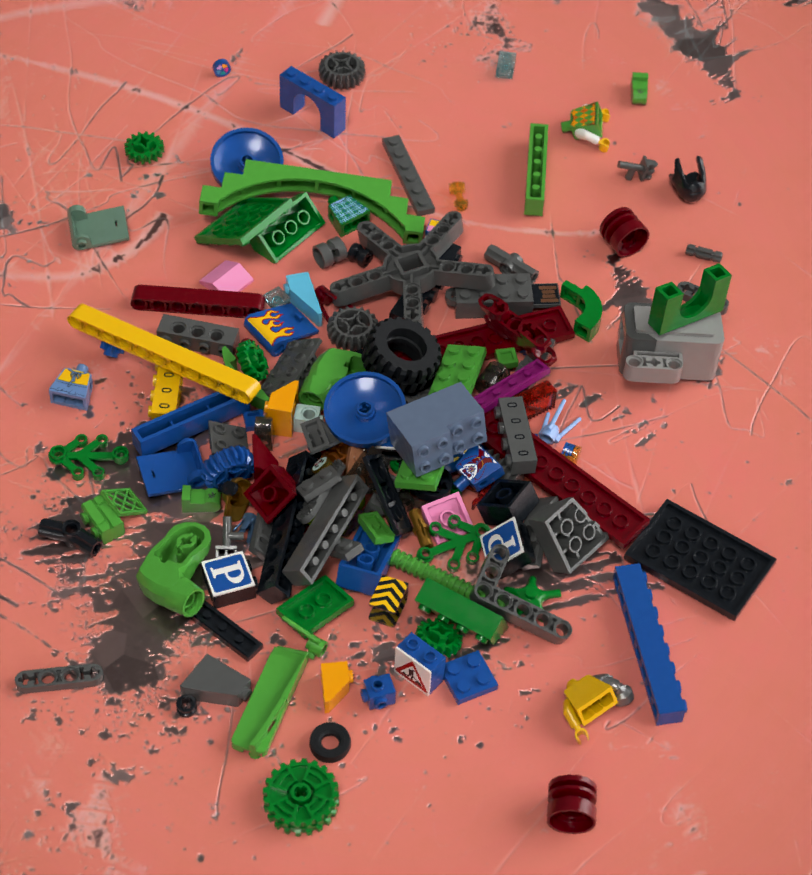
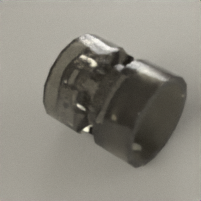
M490 362L483 373L477 378L475 389L480 394L510 375L509 370L499 362Z

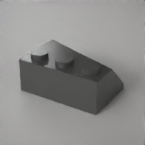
M573 497L544 506L528 519L553 572L571 574L609 539L608 534L599 528L600 525L587 515L584 508Z

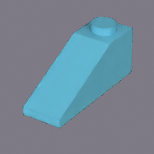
M303 272L286 275V284H283L284 294L288 295L290 302L318 327L322 326V311L309 273Z

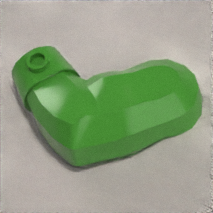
M330 348L323 352L313 363L309 375L303 381L298 394L300 403L320 406L321 410H323L325 398L336 382L353 373L368 372L363 366L362 354L336 348Z
M183 522L172 527L166 536L150 550L136 574V579L143 594L156 604L184 617L194 616L204 603L205 593L190 579L193 577L197 566L208 555L211 547L210 531L204 525L196 522Z

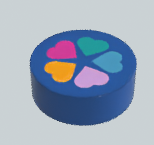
M225 59L215 61L212 66L215 75L218 77H224L231 71V66Z

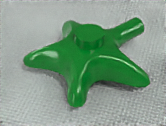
M534 575L529 577L526 586L523 588L504 587L505 591L542 609V604L546 600L561 597L560 589L540 590L536 585L537 579ZM516 609L518 615L524 613L522 610Z

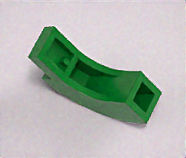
M566 280L562 284L560 298L574 305L582 312L575 320L574 332L575 335L589 343L595 337L600 327L602 316L601 300L589 286L586 285L581 289Z

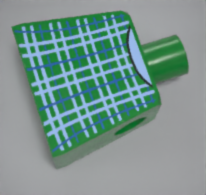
M333 195L328 199V219L340 237L357 230L359 223L370 221V209L351 195L341 199Z

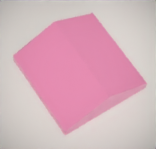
M225 260L203 277L199 283L209 290L241 292L253 282V278L240 263Z
M459 491L421 506L425 524H428V526L432 522H439L442 528L459 535L467 534V532L458 528L451 529L448 527L447 521L451 515H458L461 521L473 525ZM450 520L452 524H457L456 520ZM432 527L433 531H439L437 527ZM431 535L436 545L449 541L440 536Z

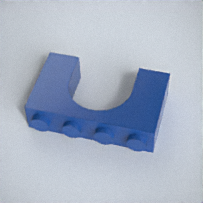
M292 66L279 75L281 108L294 115L305 106L306 95L319 109L320 131L335 138L345 130V96Z

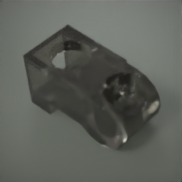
M256 416L254 434L260 440L267 441L268 444L265 446L269 451H273L275 437L273 417Z

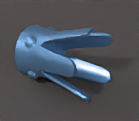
M245 513L242 521L232 532L240 525L241 527L238 532L245 533L249 529L247 543L249 544L257 516L254 513Z

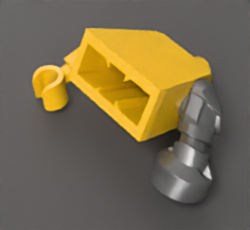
M609 674L585 675L580 680L571 679L568 681L567 688L564 690L566 699L563 701V714L571 729L575 730L576 742L581 745V741L578 738L580 735H585L589 741L588 732L580 727L581 724L583 726L587 725L614 705L620 707L630 704L634 699V694L629 685L620 683V680L613 678Z

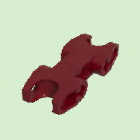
M485 293L478 299L480 308L486 313L484 315L485 322L495 333L504 339H511L525 349L527 356L532 360L539 359L547 366H551L557 361L556 353L550 347L552 344L551 338L540 326L533 321H525L509 309L505 301L493 294ZM486 300L494 301L490 307L483 305ZM546 352L552 355L549 360H543L541 356Z

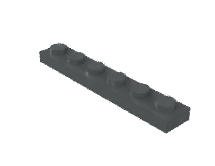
M400 135L382 138L385 151L416 215L423 216L435 213V207Z

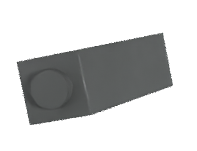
M209 654L204 656L180 685L181 696L188 694L192 695L196 701L239 707L243 701H247L252 693L251 679Z

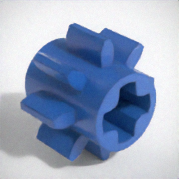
M101 341L100 348L104 349V355L118 358L120 353L124 354V350Z

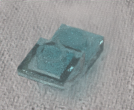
M499 51L495 77L513 79L517 53Z

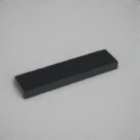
M205 600L200 610L194 616L189 617L247 662L263 649V644Z

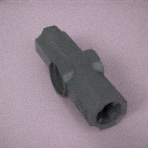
M492 244L484 253V258L498 266L502 274L530 273L531 284H534L539 276V271L525 264L522 257L517 253L509 254Z

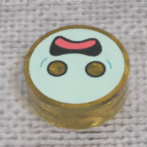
M324 456L313 465L312 471L316 475L321 469L332 465V461L327 456Z

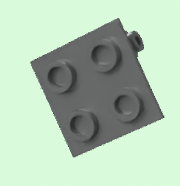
M208 421L211 455L230 446L236 447L239 445L240 447L245 446L248 449L246 428Z

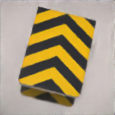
M382 575L369 602V606L373 607L369 614V620L394 628L408 600L409 583Z

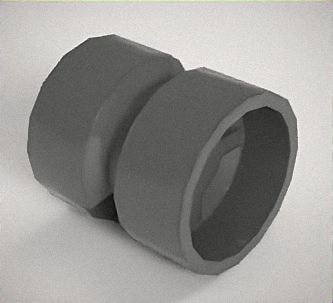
M338 236L312 248L314 259L322 269L333 265L334 262L338 263L347 259L346 246Z

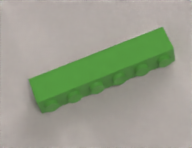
M530 123L524 215L542 216L548 141L547 124Z

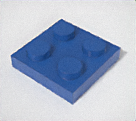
M479 650L445 663L444 681L458 705L498 690V683Z

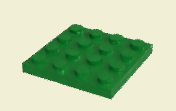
M252 197L242 200L204 228L194 238L197 243L206 245L245 246L251 242L250 240L254 236L260 235L264 228L274 224L279 216L286 214L294 203L291 198Z

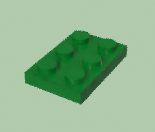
M324 575L312 585H309L278 606L276 614L281 618L286 616L313 634L352 607L354 599L328 576ZM293 628V629H294L298 634H300L304 639L307 638V637H306L305 635H303L301 632H299L298 630H296L295 628Z

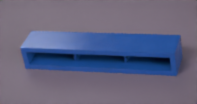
M219 392L212 393L132 428L133 445L140 456L153 454L180 442L184 438H189L209 429V420L223 423L243 414L245 411H250V403L244 404Z

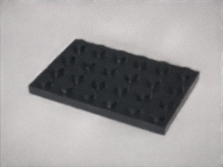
M669 499L665 500L650 520V524L639 534L624 554L625 560L632 564L640 563L643 570L733 621H736L777 560L773 556Z

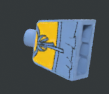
M78 364L76 370L64 368L49 388L51 403L87 411L93 389L92 374L88 373L89 368L84 364Z

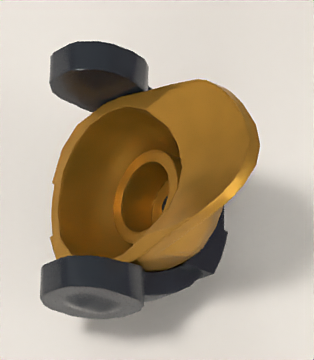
M242 477L226 481L224 484H220L218 492L222 494V499L225 502L224 516L232 517L231 522L241 520L247 506H252L243 494L252 484L249 480Z

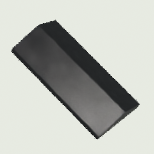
M376 454L362 457L361 463L389 527L395 534V538L412 532L413 526L382 455Z

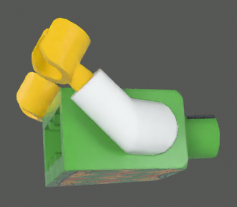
M598 101L573 109L570 112V120L561 122L563 133L572 131L576 140L582 139L595 145L599 144L601 152L605 153L609 149V139H600L602 137L603 122H609L610 119L609 110L603 108L601 111Z

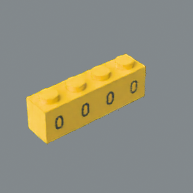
M156 364L155 371H157V375H153V386H155V389L151 390L150 393L152 405L148 406V417L152 420L179 408L183 376Z

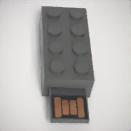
M530 273L494 274L495 286L490 290L452 287L447 289L445 293L446 303L454 306L455 319L484 318L486 313L480 308L478 299L485 293L493 294L505 301L509 309L517 315L531 313L533 308H552L561 305L558 283L531 284ZM486 300L483 305L490 307L494 301Z

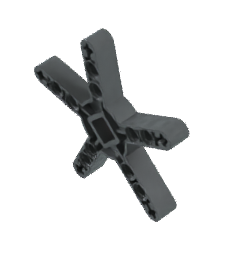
M451 211L435 225L419 244L401 246L372 222L363 221L359 223L357 231L360 244L373 251V254L383 262V266L335 281L330 285V291L337 296V300L332 298L333 304L341 307L392 290L397 294L403 295L404 319H412L413 322H419L424 327L422 293L431 290L435 285L490 290L495 286L493 267L488 264L439 259L464 231L461 213Z

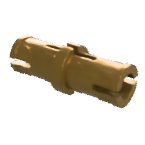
M421 509L411 510L408 515L414 527L413 533L417 536L420 546L434 547L428 532L429 526L425 524Z

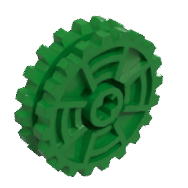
M302 758L301 762H296L293 759L290 760V764L282 763L279 770L273 769L271 771L272 778L266 779L265 784L267 787L263 788L264 811L268 813L267 818L270 822L275 821L274 827L276 829L284 828V833L288 835L290 832H295V836H301V833H306L309 836L312 835L313 830L322 831L324 824L329 826L331 823L330 817H335L337 814L336 807H339L338 783L333 781L335 779L334 774L327 773L328 768L325 765L319 767L317 761L313 760L311 763H308L307 759Z

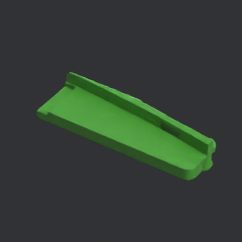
M274 647L232 736L231 744L233 749L243 752L244 749L250 751L249 756L252 759L260 758V754H262V757L266 756L306 667L309 656L308 652L303 656ZM275 721V724L268 733V728L270 727L272 722Z

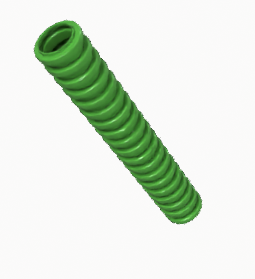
M396 549L392 553L390 566H395L398 570L401 568L402 572L407 571V574H413V577H419L420 580H426L428 577L470 599L469 595L473 587L471 582L468 581L466 583L465 579L460 580V577H454V574H448L445 570L442 572L441 568L436 569V566H430V563H424L422 559L412 558L411 554L407 555L406 552H401L400 549ZM477 590L479 596L486 597L483 591ZM497 600L499 606L505 607L502 600Z

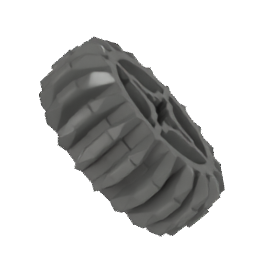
M344 51L330 52L329 55H324V58L321 59L318 70L319 77L323 84H327V87L332 86L333 89L340 88L342 90L345 88L348 90L349 87L355 88V85L358 86L363 81L365 64L361 57H357L356 53L351 54L350 51L347 53Z
M354 305L353 308L348 306L345 309L339 308L338 312H333V315L329 317L327 325L328 338L332 344H336L337 349L341 347L343 350L349 349L350 351L362 349L372 328L378 323V319H376L375 314L370 313L369 309L364 311L363 307L358 309Z

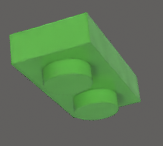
M378 511L358 514V523L374 545L394 542L395 534Z

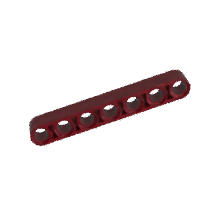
M136 285L133 289L130 304L131 307L140 311L246 318L251 313L263 311L266 299L259 293Z

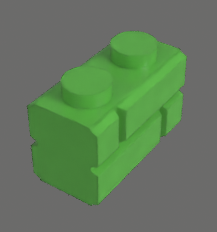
M101 494L94 497L93 500L90 499L82 503L81 520L85 525H90L91 534L102 540L104 545L113 541L114 538L117 539L125 534L123 521L116 515Z

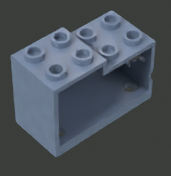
M461 382L386 412L390 442L416 477L454 462L453 455L487 441L484 410Z

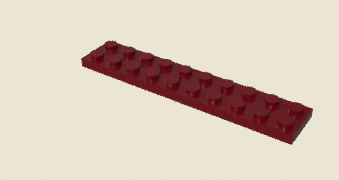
M561 305L518 315L525 321L530 320L540 326L549 334L551 339L555 340V343L572 339L575 336V332ZM486 323L435 335L437 343H439L442 358L448 344L486 347L487 354L484 360L495 358V349L514 347L516 352L524 350L511 339H504L499 336ZM391 350L399 358L413 361L405 353Z
M493 408L484 413L487 441L481 444L489 450L494 449V453H499L502 459L505 458L506 452L505 450L502 451L501 448L502 435L498 434L497 424L499 421L494 417ZM531 432L538 461L535 473L524 474L525 477L549 495L558 496L559 501L573 497L584 508L587 515L600 525L599 528L608 534L609 539L622 549L650 524V519Z

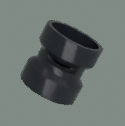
M354 243L348 251L347 259L352 262L356 261L359 266L365 268L372 260L373 251L367 248L364 249L362 245Z

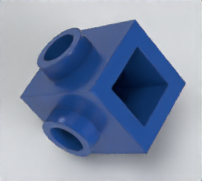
M389 673L381 676L374 675L363 680V689L360 690L363 703L367 702L369 710L383 709L388 705L395 704L396 690Z

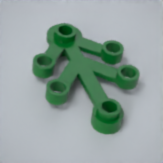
M79 434L66 446L56 445L52 447L48 457L51 463L55 465L62 464L72 473V478L76 481L84 478V469L79 466L77 467L71 460H78L92 472L94 480L101 481L105 478V470L102 467H98L91 460H114L117 464L123 465L129 460V451L125 446H117L112 452H93L97 448L107 447L109 444L108 437L100 434L94 441L88 444L87 436ZM77 447L83 448L78 452H72Z
M451 515L448 518V527L451 529L458 528L469 534L462 536L442 528L439 522H432L428 529L430 535L440 536L450 541L432 548L421 547L417 551L416 557L418 560H424V563H431L434 556L455 549L452 558L447 563V569L450 572H457L459 570L460 558L465 545L473 541L472 549L467 553L465 559L469 565H475L478 562V553L482 545L480 540L481 534L478 531L481 530L486 533L491 530L484 523H478L473 526L463 522L458 515ZM450 520H456L457 524H452ZM432 527H437L439 531H433ZM422 552L428 553L429 556H428V557L423 556V555H422ZM469 556H475L476 560H471ZM450 563H455L457 567H451Z

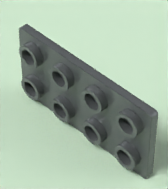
M308 338L289 342L287 348L279 357L278 362L270 371L266 381L261 385V389L265 394L270 397L272 392L294 380L299 381L300 392L304 379L309 375L311 366L317 359L315 352L322 343V340L320 338Z

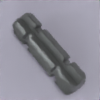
M688 244L686 248V254L693 256L694 254L699 258L713 259L714 262L718 263L722 260V252H713L712 249L696 247L693 244Z

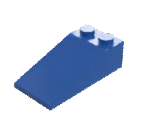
M360 526L352 540L361 542L364 550L350 561H340L336 584L347 590H354L373 596L382 575H387L391 555L397 549L402 535L394 538V542L374 545Z

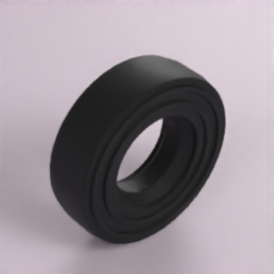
M326 722L320 724L311 733L310 750L314 757L322 762H338L350 750V735L338 723ZM326 736H334L338 739L339 744L334 749H326L322 746L321 741Z

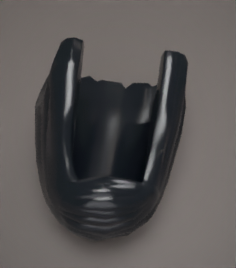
M701 156L696 157L699 173L691 172L688 175H684L680 159L676 158L674 174H669L670 181L680 197L688 202H696L706 193V172Z

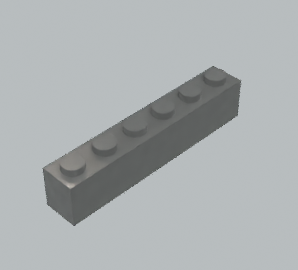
M358 474L340 476L342 480L334 485L284 567L282 573L294 586L312 585L368 492L369 487Z

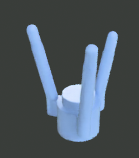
M566 399L562 400L549 424L550 413H546L538 435L547 444L559 443L560 439L581 421V418L578 417L559 433V428L555 425V422L563 409Z

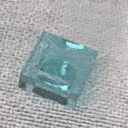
M279 286L263 295L266 299L265 302L271 308L290 303V297Z

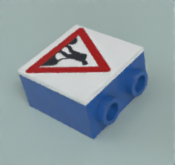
M411 632L395 648L394 672L429 696L444 681L446 657Z

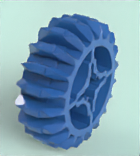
M239 445L236 447L230 446L227 449L223 448L219 452L216 451V454L210 455L209 459L205 460L201 466L200 473L207 488L218 489L220 484H224L233 478L242 477L247 480V478L252 477V473H254L252 452L246 449L245 446L240 447Z

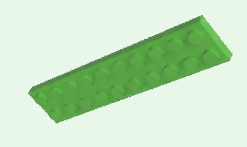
M448 344L428 395L459 382L472 394L487 354L486 347ZM403 460L394 481L395 488L436 492L445 466L416 477Z

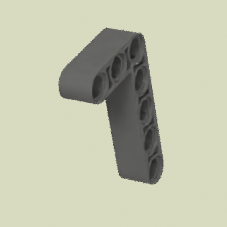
M497 544L493 546L487 554L470 591V600L502 616L506 621L553 644H562L572 634V626L569 622L497 587L510 552L505 545ZM493 553L499 554L502 560H497ZM485 572L492 573L494 578H488ZM477 590L483 591L486 597L479 596ZM497 600H502L505 607L499 606ZM516 609L522 610L525 617L518 615ZM536 619L542 620L544 626L538 625ZM556 628L561 629L564 636L558 635Z

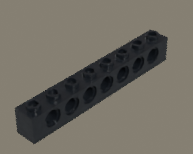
M307 450L288 459L286 471L294 479L296 487L318 473V469L312 470L318 459ZM297 489L295 497L274 518L256 593L270 604L289 598L293 584L282 571L303 538L306 524H302L296 518L298 512L301 511L300 509H303L305 502Z

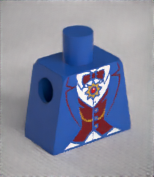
M479 444L468 449L456 464L455 468L460 477L453 482V485L460 492L469 485L479 492L502 477L505 472L502 466Z

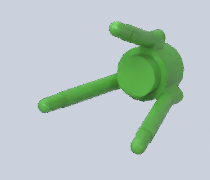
M282 616V620L309 638L305 646L308 649V658L314 660L315 656L321 658L328 647V642L309 633L286 616ZM277 646V648L294 652L303 656L306 653V651Z

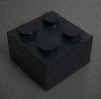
M498 479L476 506L486 525L498 526L512 517H516L523 522L540 500L531 481Z

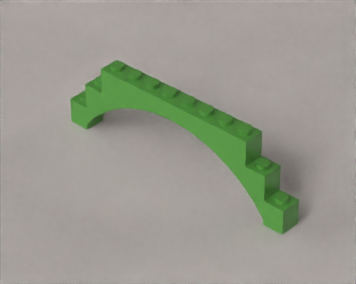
M248 159L245 162L243 175L224 172L222 187L203 185L199 200V214L218 216L219 212L233 204L269 193L310 192L328 196L336 195L339 199L351 195L369 208L370 212L392 227L405 244H419L422 241L425 217L407 214L408 198L390 196L392 180Z

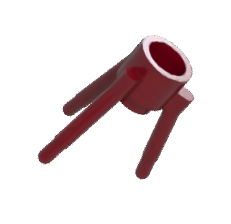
M320 285L315 289V294L322 314L328 322L329 316L323 304H330L332 298L337 300V296L332 294L324 285ZM351 304L345 305V306H348L349 308H353V307H354V306H352Z

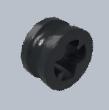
M188 694L180 696L176 701L177 713L186 718L193 716L197 710L196 699ZM186 703V705H188V703H190L191 707L188 709L187 707H185V709H183L182 704Z

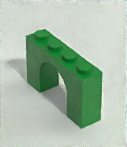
M720 263L704 269L698 291L684 304H682L684 293L672 281L656 287L648 324L660 336L723 311L732 275Z

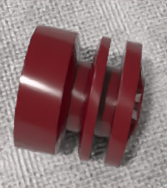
M621 207L609 213L603 219L599 229L601 236L605 238L606 242L610 244L611 248L620 257H629L640 251L647 243L650 234L646 226L638 220V217L628 207Z
M570 774L555 777L549 782L547 824L550 828L566 834H579L588 832L596 826L595 804L597 785L595 782L584 776Z

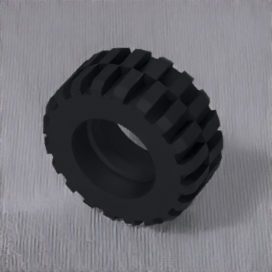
M391 317L378 322L372 328L362 349L361 357L366 371L387 376L400 387L403 393L406 392L408 394L422 390L431 382L442 359L439 343H437L435 335H431V331L427 327H422L421 323H415L409 318L395 317L392 319ZM391 350L401 351L413 361L401 359Z

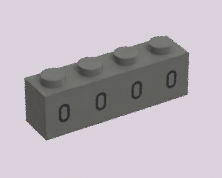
M523 397L498 398L497 406H494V417L499 421L497 429L498 434L502 435V451L505 450L506 452L505 466L509 467L511 475L535 473L538 460Z

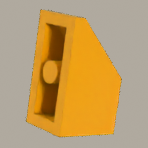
M347 661L321 663V683L325 713H330L349 693V684L353 683V670H348Z

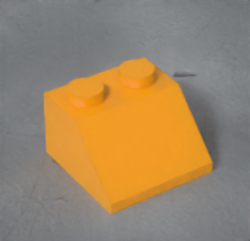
M294 380L271 393L269 401H265L264 413H266L264 425L268 426V434L292 437L294 413L297 403L299 404V381Z

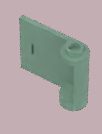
M73 205L67 210L71 242L76 250H85L130 240L124 206L87 213L86 209L81 205Z

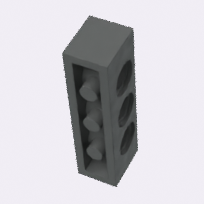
M163 314L157 328V336L188 350L223 357L222 347L224 346L235 355L236 347H238L240 342L239 328Z

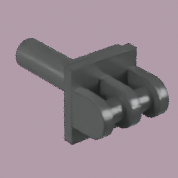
M643 156L640 164L618 161L617 167L628 170L625 176L627 180H632L635 171H637L640 181H643L644 179H651V174L654 173V168L657 167L658 163Z
M223 517L222 546H215V558L228 555V551H234V553L238 551L237 546H231V540H244V532H231L232 517ZM219 550H225V554H219Z

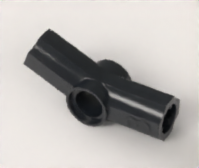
M44 518L41 519L39 524V537L64 541L66 546L76 547L90 557L96 556L103 545L102 540L81 528L80 523L73 519L62 522Z

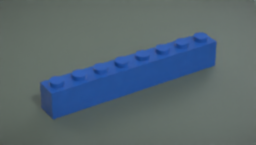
M640 563L615 566L613 582L656 726L682 722L684 714L687 713V703L680 694L681 684L675 678V665L673 661L670 662L669 645L664 642L663 626L659 625L657 620L658 610L652 604L653 595L651 589L647 588L646 572L642 571Z

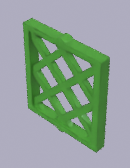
M130 488L107 489L100 492L118 517L142 515L148 512ZM117 494L124 497L123 500L118 498ZM126 499L132 501L133 504L127 502ZM115 500L121 502L122 505L116 503ZM125 505H128V506H130V507H132V508H131V510H130V509H128V508H126V507H124V506H125Z

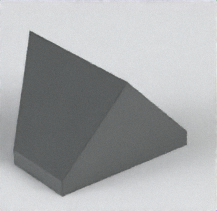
M320 417L300 424L311 455L341 443L330 432L326 422L321 420Z

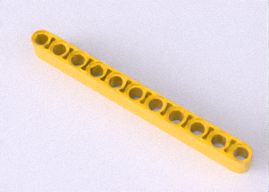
M79 304L67 317L68 323L83 333L244 404H249L261 390L260 383L246 374L88 305Z

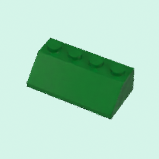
M307 192L294 195L291 198L294 205L288 209L289 211L279 216L274 224L267 226L260 235L254 236L250 240V245L255 252L275 264L326 223Z
M428 577L415 598V602L419 605V610L426 614L432 612L438 615L437 619L445 624L451 622L457 625L456 629L464 634L470 632L476 635L475 639L485 645L487 642L494 645L509 627L502 616Z

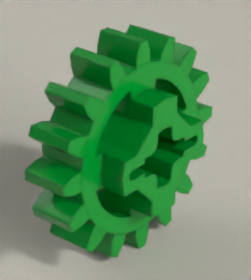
M145 131L144 134L138 132L137 136L131 135L132 139H126L127 143L124 144L125 155L128 156L129 160L134 159V163L141 161V165L144 162L151 164V160L157 162V157L162 158L164 144L163 140H160L159 135L155 137L154 133L149 135Z
M250 339L239 343L238 347H236L238 351L236 356L238 357V363L241 365L242 372L258 382L266 379V375L269 374L266 369L269 366L266 362L267 359L264 358L263 350L259 345L256 346L255 341L251 342Z
M427 618L426 622L421 621L420 626H417L415 632L416 636L448 658H451L452 654L457 655L463 642V635L459 634V630L453 629L454 624H445L437 618L434 621Z

